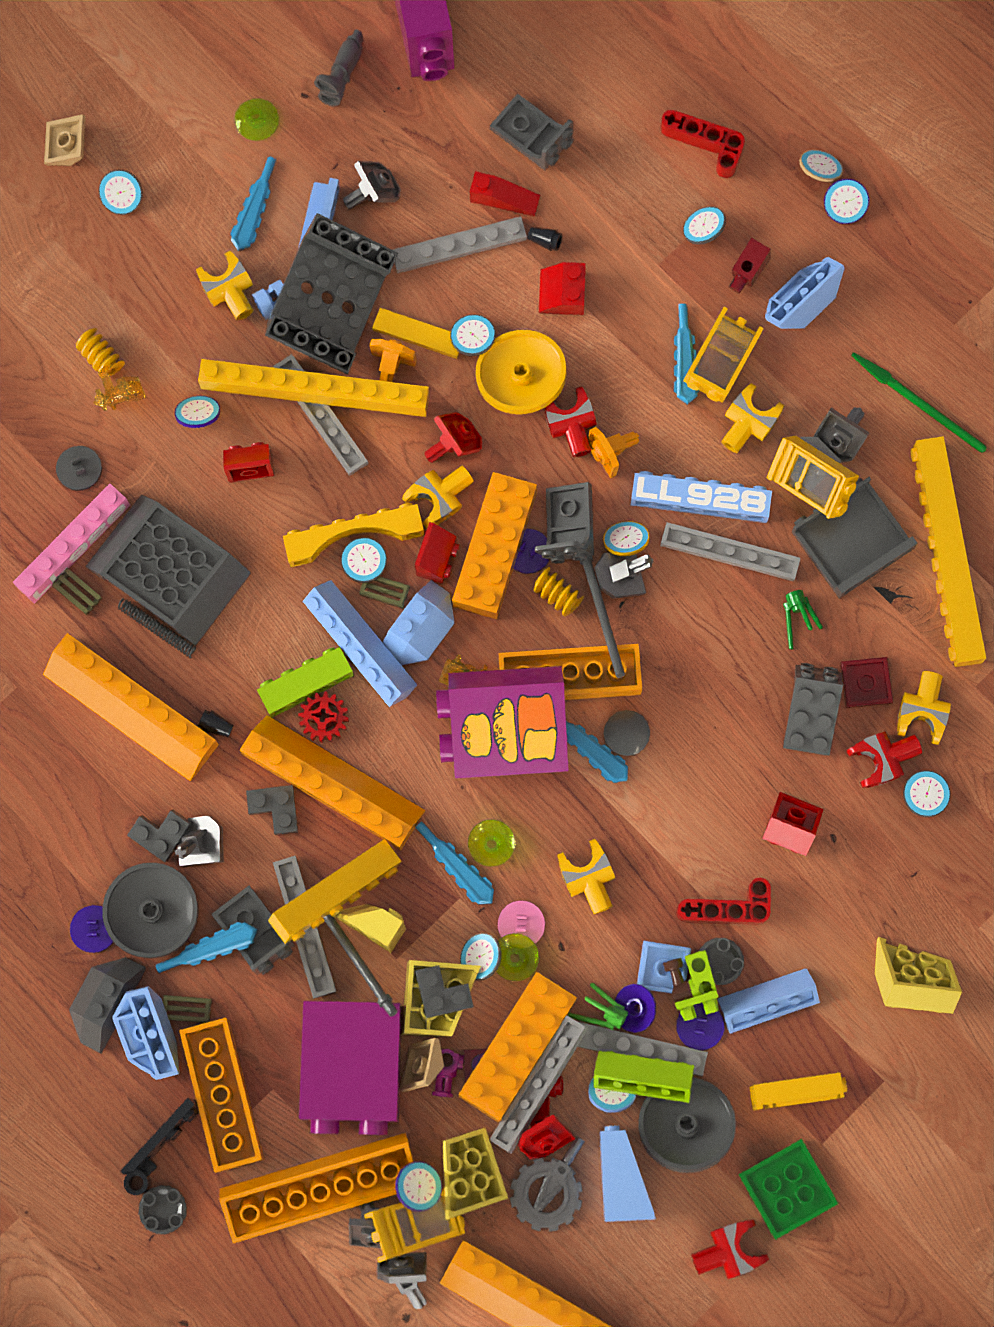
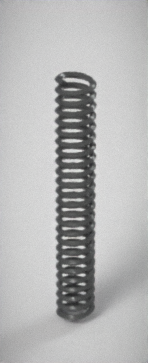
M124 598L121 599L118 604V610H121V612H124V614L145 626V628L159 636V638L180 650L181 653L183 652L184 655L186 654L187 657L189 656L190 659L192 658L191 655L196 650V646L193 647V644L190 645V642L187 643V640L184 641V638L181 639V636L175 635V632L161 624V622H158V620H155V618H152V616H149V614H146V612H143V610H140V608H137V605L134 606V603L131 604V601L128 602V599L124 602Z

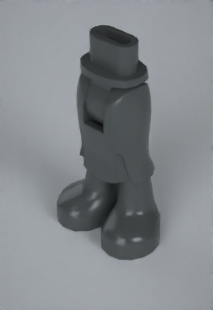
M354 30L353 34L349 35L343 42L331 67V74H320L314 80L315 86L320 90L318 94L319 100L329 106L339 105L344 97L346 84L350 82V75L362 53L364 38L361 31Z

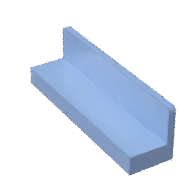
M330 178L328 184L314 182L299 246L317 213L333 220L340 191L339 179Z
M802 969L718 998V1003L723 1011L730 1034L820 1003L816 984L807 969Z

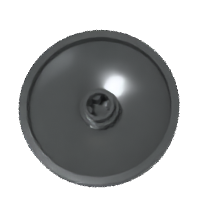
M160 863L138 864L123 871L109 886L104 897L102 909L105 929L112 941L119 948L133 956L149 959L164 957L181 948L192 935L197 924L199 912L197 896L190 882L176 869Z
M693 1078L689 1103L647 1096L642 1104L639 1114L641 1142L647 1153L657 1163L667 1169L681 1173L704 1171L719 1163L729 1152L733 1144L736 1131V1118L733 1107L725 1094L707 1081Z

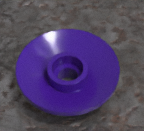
M639 984L627 985L619 991L615 1001L624 1006V1010L628 1012L622 1028L629 1032H642L652 1024L656 1015V1003L652 993L646 987Z

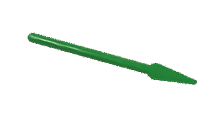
M852 352L851 356L880 383L887 384L977 451L984 453L987 450L984 443L895 380L887 370Z

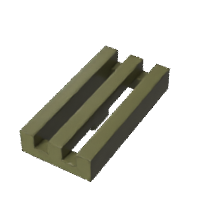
M66 568L65 573L60 575L52 586L85 615H88L102 600V597ZM67 578H72L77 584H79L95 599L91 601L80 590H78L74 585H72L67 580ZM62 583H64L68 588H70L89 606L85 608L82 604H80L75 598H73L68 592H66L61 587Z
M384 577L374 580L403 590V593H399L368 582L362 583L359 591L360 596L403 609L410 590L409 585ZM366 588L400 598V601L366 591Z
M164 995L163 1005L166 1013L167 1010L205 1013L204 1017L167 1015L169 1020L210 1022L212 999ZM168 1001L203 1003L206 1006L205 1008L168 1005Z

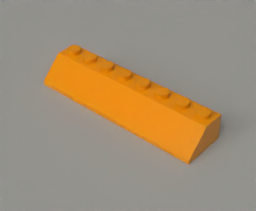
M68 633L53 650L43 673L45 677L190 782L219 744L214 738Z
M268 715L251 731L240 748L243 756L382 840L385 839L387 843L399 850H402L425 813L423 808Z
M402 1133L220 1188L219 1200L232 1241L237 1243L397 1194L395 1184L398 1173L404 1166L414 1162L407 1135Z
M465 1240L462 1241L440 1282L443 1286L513 1327H612Z

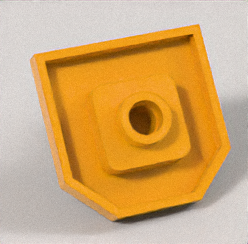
M371 339L369 346L372 355L382 358L379 371H381L379 381L392 382L400 363L416 366L417 358L415 351L402 345L401 342L392 339L389 341Z
M597 427L590 429L588 435L592 448L591 452L595 460L601 462L610 478L617 475L619 468L616 456L620 455L626 448L638 444L639 435L638 433L630 432L621 436L618 433L606 438Z

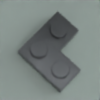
M293 785L246 791L249 815L272 812L275 835L298 833Z
M174 809L169 812L160 827L141 815L127 836L163 862H167L192 822Z
M439 965L415 971L426 1019L474 1007L468 984L444 988Z

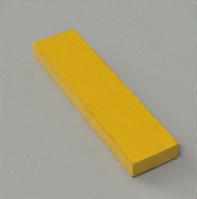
M383 308L379 309L372 327L373 331L455 359L458 358L460 352L452 345L450 331Z

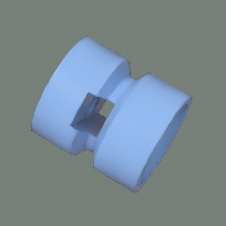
M281 280L270 284L268 290L261 289L252 294L265 320L269 319L276 301L273 302L272 298H278L283 286Z

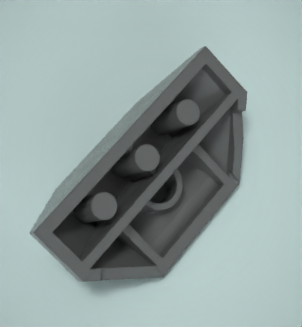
M126 957L91 967L69 1009L80 1043L102 1054L116 1027L112 1018L125 993L136 989L146 967Z

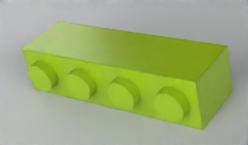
M335 647L329 648L322 653L323 656L304 661L301 664L302 667L296 670L293 668L288 669L281 674L280 678L274 681L269 679L260 684L261 688L257 689L271 718L306 701L307 697L312 698L315 696V693L320 694L354 676L340 647L337 649Z
M599 1051L594 1071V1088L689 1103L694 1078V1065L684 1062L664 1061L659 1058L651 1059L638 1055L619 1054L613 1051Z

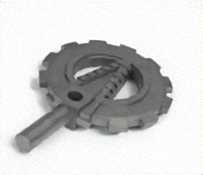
M577 1136L562 1161L552 1158V1161L549 1162L544 1161V1158L534 1159L535 1164L529 1167L525 1164L520 1168V1176L517 1180L513 1179L510 1189H514V1197H510L512 1208L516 1206L519 1212L516 1216L522 1223L526 1220L532 1224L531 1229L541 1231V1228H549V1232L559 1230L558 1226L564 1222L568 1225L574 1219L572 1214L575 1209L580 1210L582 1200H578L579 1192H582L581 1182L576 1183L573 1177L576 1173L570 1165L584 1144V1140ZM544 1177L535 1204L532 1206L529 1200V1188L536 1179ZM563 1189L564 1199L562 1205L553 1212H541Z

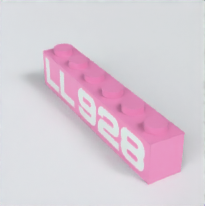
M109 484L13 581L14 585L35 604L52 584L58 580V577L65 573L66 568L69 569L131 506L126 497Z

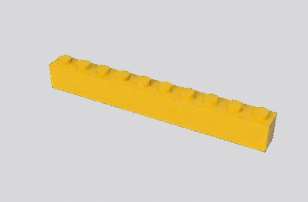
M201 359L198 377L202 390L422 417L427 415L429 387L207 359Z
M944 436L916 440L913 448H911V458L917 465L915 480L917 484L920 483L919 501L921 506L924 505L926 513L923 514V522L925 528L928 527L930 534L927 537L929 550L932 549L934 555L931 563L933 571H937L936 590L942 597L940 611L941 615L945 616L947 625H944L945 637L950 639L951 647L948 648L950 661H954L955 667L981 664L986 660V654Z

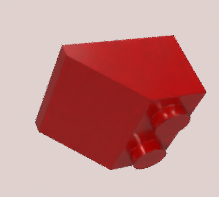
M562 262L540 269L539 314L584 315L586 263Z
M256 442L249 447L242 448V446L236 445L229 447V450H223V467L229 483L274 476L269 444Z
M429 522L415 562L416 576L443 584L445 578L449 579L453 567L449 564L452 557L456 558L460 544H457V536Z
M779 792L762 839L769 841L771 844L787 848L794 853L807 856L816 836L824 809Z

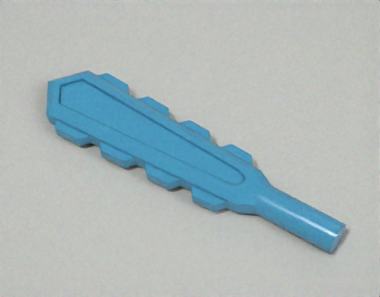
M268 157L261 177L255 184L251 185L249 189L250 196L243 203L244 210L240 211L237 217L238 224L233 226L231 230V242L237 251L249 248L252 243H255L257 237L255 231L256 228L260 227L262 221L260 214L264 213L266 208L265 199H268L270 195L268 181L276 159L273 157Z
M683 303L678 305L679 329L674 337V345L677 346V350L674 351V360L677 361V364L674 366V376L677 377V380L674 382V392L677 394L678 399L688 405L698 396L700 390L696 391L689 388L687 383L683 381L696 358V350L693 349L695 336L691 334V330L688 327L687 304ZM697 366V368H696V370H695V372H694V373L697 374V375H698V366Z
M566 721L567 742L571 746L575 745L577 752L582 757L589 758V764L594 769L599 768L601 775L607 781H612L613 783L627 781L628 766L625 765L624 759L619 755L614 756L611 754L609 747L600 745L595 736L587 735L581 725H574Z
M421 821L415 828L432 845L436 860L439 863L445 864L446 872L449 875L455 876V882L461 889L465 888L467 891L466 896L471 902H476L478 905L492 904L494 894L492 883L486 877L479 876V870L474 865H468L467 859L462 854H457L455 847L451 843L439 840Z
M237 922L231 925L227 931L222 929L215 932L212 938L207 936L200 939L197 945L194 943L187 945L185 950L178 956L156 964V969L158 973H161L181 964L196 966L201 964L203 959L210 961L216 959L218 954L225 956L231 954L233 949L243 950L249 948V945L254 942L258 929L246 922Z

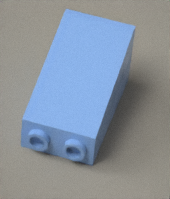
M605 1126L604 1131L599 1132L604 1221L655 1219V1214L626 1131L620 1130V1126Z

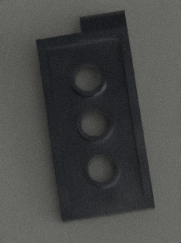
M187 1098L120 1170L122 1174L126 1175L124 1188L129 1194L143 1195L149 1191L151 1187L150 1175L158 1167L151 1159L168 1141H174L183 1132L181 1127L185 1123H191L200 1112L198 1111V1104L194 1099ZM136 1176H140L143 1179V1186L139 1190H135L132 1186V1180Z

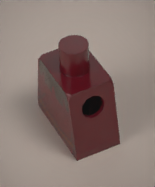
M751 237L732 269L734 279L730 283L729 288L740 294L745 285L752 287L770 261L771 249ZM744 269H750L751 271L745 272V271H743V270H744Z

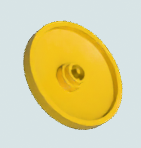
M516 330L495 338L492 347L479 356L475 373L479 391L491 406L509 414H529L545 408L559 396L566 382L567 367L562 350L551 338L536 331Z

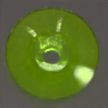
M255 98L244 102L235 114V125L238 132L243 137L253 141H260L270 137L276 131L279 124V115L272 103L264 99ZM254 114L260 115L257 119L252 118Z
M493 819L482 821L469 834V852L475 861L484 866H499L505 863L514 852L515 838L513 832L501 821ZM494 840L496 846L489 848L487 846L488 841Z
M518 933L505 935L498 940L501 947V961L496 972L502 978L509 981H522L530 977L535 972L539 963V952L535 943L529 937ZM517 954L519 961L512 962L510 956Z

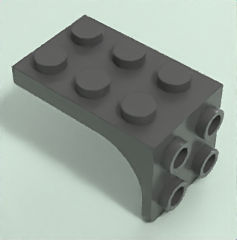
M518 93L490 125L491 131L544 171L549 166H554L562 150H567L574 141L573 121L571 119H568L564 125H561Z
M585 482L546 488L547 542L546 545L535 546V552L541 555L542 558H546L555 564L564 563L565 559L581 561L585 560L587 556H594L592 484Z
M810 663L795 665L793 694L783 748L830 756L843 689L842 673L838 672V669L833 667L815 668Z
M250 885L211 914L220 927L226 931L237 922H246L258 929L254 942L249 945V948L238 950L249 964L251 970L257 975L268 973L274 968L273 963L279 958L284 960L293 953L294 943L291 940L286 944L283 942L268 921L272 914Z

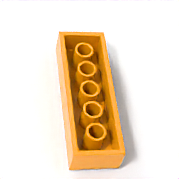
M495 472L492 473L452 599L453 607L498 619L537 495V484Z
M639 644L617 645L625 676L622 678H617L607 646L498 653L499 670L562 666L565 700L641 695L642 693Z
M536 972L458 1097L499 1123L564 1018L576 1002L577 997Z
M222 1018L179 1030L214 1173L265 1160L230 1020Z

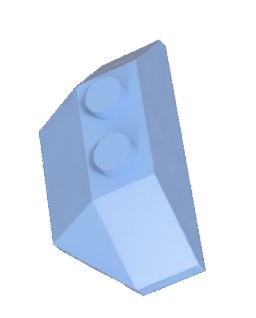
M827 257L822 262L811 264L799 270L769 299L767 313L765 314L766 320L781 329L805 328L836 298L844 272V265Z
M432 580L429 581L415 594L389 629L383 644L401 666L428 660L455 624L450 593Z
M149 986L126 992L112 1018L128 1061L151 1074V1077L155 1080L178 1075L180 1071L177 1041L161 997Z

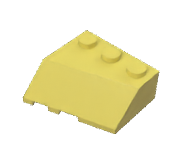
M368 904L342 909L333 916L390 953L406 930L404 920L399 913L392 909H389L387 912L382 908Z
M878 937L875 976L885 1006L953 1014L962 991L951 960L924 951L917 954L907 950L908 946L899 944L896 947L887 944L886 939Z
M409 960L406 972L402 1035L452 1037L463 1011L426 1019L415 974L416 970L439 965L445 989L468 984L471 992L481 966Z
M486 1128L443 1141L446 1220L508 1198Z

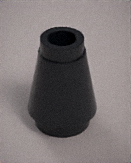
M530 228L528 240L549 251H557L560 248L563 235L557 229Z
M205 710L198 724V727L202 728L204 732L229 737L234 726L213 710L211 712Z

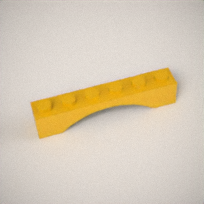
M405 503L394 510L384 508L378 510L377 514L369 516L368 514H359L352 520L338 519L333 521L331 525L323 526L322 524L311 526L310 530L301 531L297 529L289 531L287 535L283 536L290 567L314 562L319 554L328 546L354 534L380 533L401 541L425 536L418 505Z

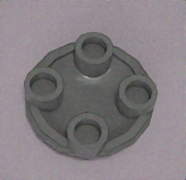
M623 710L616 712L609 717L605 724V743L612 751L619 755H637L649 742L650 729L648 722L635 711Z
M714 938L707 941L700 948L699 951L706 950L715 985L729 984L741 975L744 967V956L740 947L733 941L726 938Z
M160 1185L151 1188L142 1196L138 1213L141 1223L148 1231L155 1234H168L174 1232L182 1225L186 1217L187 1205L185 1198L177 1189L171 1186Z

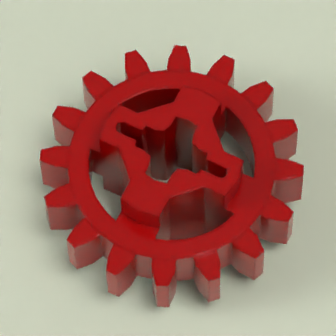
M324 692L323 697L315 693L314 700L307 697L308 705L301 704L304 713H298V717L304 720L299 722L300 727H306L303 731L305 735L311 733L310 739L312 741L319 737L320 743L324 742V738H328L330 742H333L332 736L341 737L340 729L343 731L347 730L343 722H349V717L344 716V714L348 713V709L341 708L344 705V701L336 702L337 696L335 694L328 698L327 692ZM320 704L317 709L311 710L314 706ZM330 704L336 707L339 714L330 710ZM326 713L329 718H325V721L321 722L319 717ZM309 721L317 724L318 731L309 725ZM333 724L336 725L332 730L328 731L329 727Z

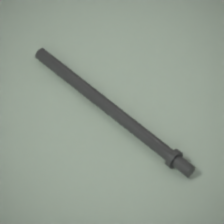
M587 556L585 560L580 561V564L584 566L615 675L617 678H622L625 676V672L593 568V556Z
M330 914L323 919L377 997L378 1005L383 1007L390 1017L396 1015L398 1011L392 1003L391 996L384 992L335 918Z

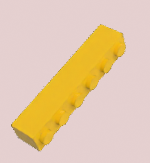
M384 839L275 911L268 921L285 944L290 940L296 942L306 934V929L309 927L317 928L325 921L324 917L329 914L333 917L343 909L342 905L347 902L352 904L362 896L361 892L366 889L370 892L380 884L379 880L384 877L389 879L398 872L396 868L402 861Z

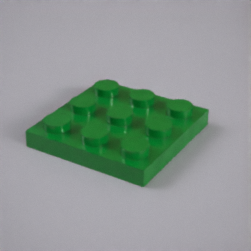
M802 1139L738 1174L774 1240L838 1205L835 1196Z

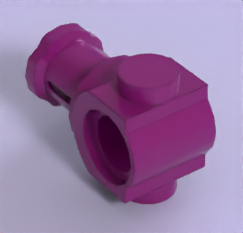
M450 1049L441 1050L442 1055H452L453 1063L449 1067H443L436 1076L435 1090L432 1091V1096L453 1098L451 1093L453 1078L457 1077V1070L463 1069L464 1055L456 1054ZM445 1079L444 1090H442L443 1080Z

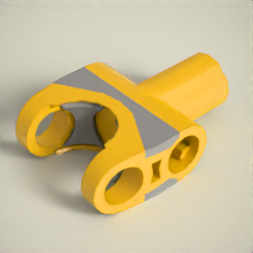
M231 251L224 253L228 261V269L223 275H209L202 267L197 268L196 272L204 292L213 307L225 301L238 321L249 317L254 312V309L243 293L244 290L253 286V283L242 263Z
M753 383L749 384L737 396L725 414L734 424L721 443L728 450L735 453L740 451L751 434L760 441H764L774 428L784 408V405L779 402L775 407L767 411L756 409L751 402V397L757 389V386Z
M460 466L443 480L435 470H431L418 479L404 493L402 499L405 503L418 499H427L433 503L434 507L429 514L430 516L422 523L427 529L429 522L439 525L462 508V504L455 495L472 484L474 480L463 466Z
M923 671L917 695L904 692L898 714L897 735L904 737L907 727L912 721L922 720L931 729V743L939 744L947 725L951 703L938 700L943 679L942 675Z
M592 839L589 841L592 849V860L587 866L575 867L566 859L563 852L557 854L562 877L571 897L584 892L593 914L596 915L613 907L603 883L615 879V875L596 839Z

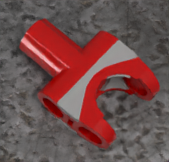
M582 386L575 388L577 403L573 408L562 410L554 402L545 407L546 420L552 438L566 435L573 458L583 457L591 453L592 449L585 429L597 426L591 402Z
M886 731L870 736L846 750L849 757L865 755L874 762V773L870 775L871 777L860 782L862 788L882 785L902 777L905 774L900 762L922 754L920 742L915 735L891 743Z
M755 1219L732 1223L711 1231L710 1234L715 1245L691 1254L698 1275L723 1266L727 1279H731L750 1272L770 1260L768 1254L748 1256L740 1248L742 1235L748 1231L747 1229L756 1226Z

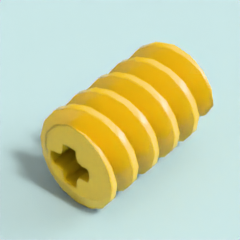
M97 328L89 329L78 339L76 348L84 358H87V362L93 365V369L98 372L100 378H108L120 371L125 362L124 360L116 362L120 357L119 354L111 356L114 351L113 347L105 349L109 343L107 340L100 342L103 335H95Z
M547 567L536 580L534 592L536 594L541 592V598H548V604H555L557 611L563 609L562 615L566 617L577 609L585 596L578 599V590L570 593L572 585L569 584L563 587L565 579L562 578L556 581L558 574L555 572L551 576L548 575L551 568Z

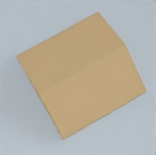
M84 115L47 122L44 164L72 166L83 158Z
M432 1038L409 1045L399 1091L406 1092L428 1086L444 1067L439 1039Z

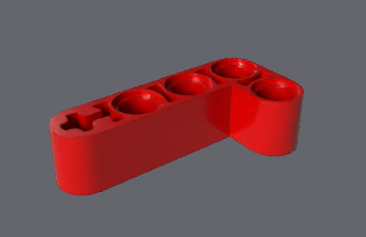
M676 110L664 112L660 127L661 133L664 136L719 154L716 165L717 174L722 178H730L734 175L745 143L742 133ZM693 128L697 132L689 133L687 129ZM714 135L718 139L711 140L708 138V136ZM735 142L739 146L732 147L729 145V143ZM729 162L732 166L725 167L722 165V163Z
M755 878L748 886L747 901L684 899L678 905L676 914L679 920L686 923L760 925L765 923L770 917L771 886L765 878ZM762 884L765 887V894H755L753 885ZM686 905H689L691 910H697L699 908L698 905H701V917H697L698 912H691L690 916L687 917L686 913L681 910ZM707 906H714L718 912L717 916L713 918L708 917L705 913V908ZM733 906L738 907L741 910V917H731L729 908ZM755 907H760L765 911L763 919L754 917L753 909Z

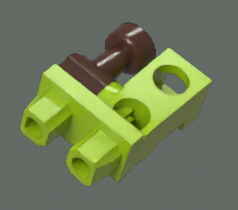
M706 950L685 956L691 976L689 980L684 981L679 969L683 967L681 958L663 963L664 970L671 973L674 1002L685 1021L697 1018L693 1005L703 1003L706 1015L718 1011L716 999L718 994Z

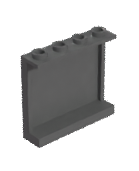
M870 477L862 480V478L857 480L856 489L851 494L847 503L848 508L842 516L828 519L825 514L815 508L812 515L809 517L804 515L794 522L795 526L793 527L792 534L839 599L914 550L918 544L913 536L910 538L907 536L872 488Z

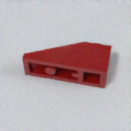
M475 171L470 188V202L535 217L540 194L498 176Z

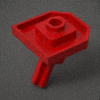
M459 412L438 415L434 421L443 433L439 437L441 441L425 451L424 454L427 460L433 463L447 452L453 453L455 451L458 457L478 453L482 449V437L470 419Z
M546 1097L533 1118L531 1128L522 1133L518 1142L519 1149L529 1159L545 1158L575 1140L574 1134L554 1114L550 1116L549 1097Z

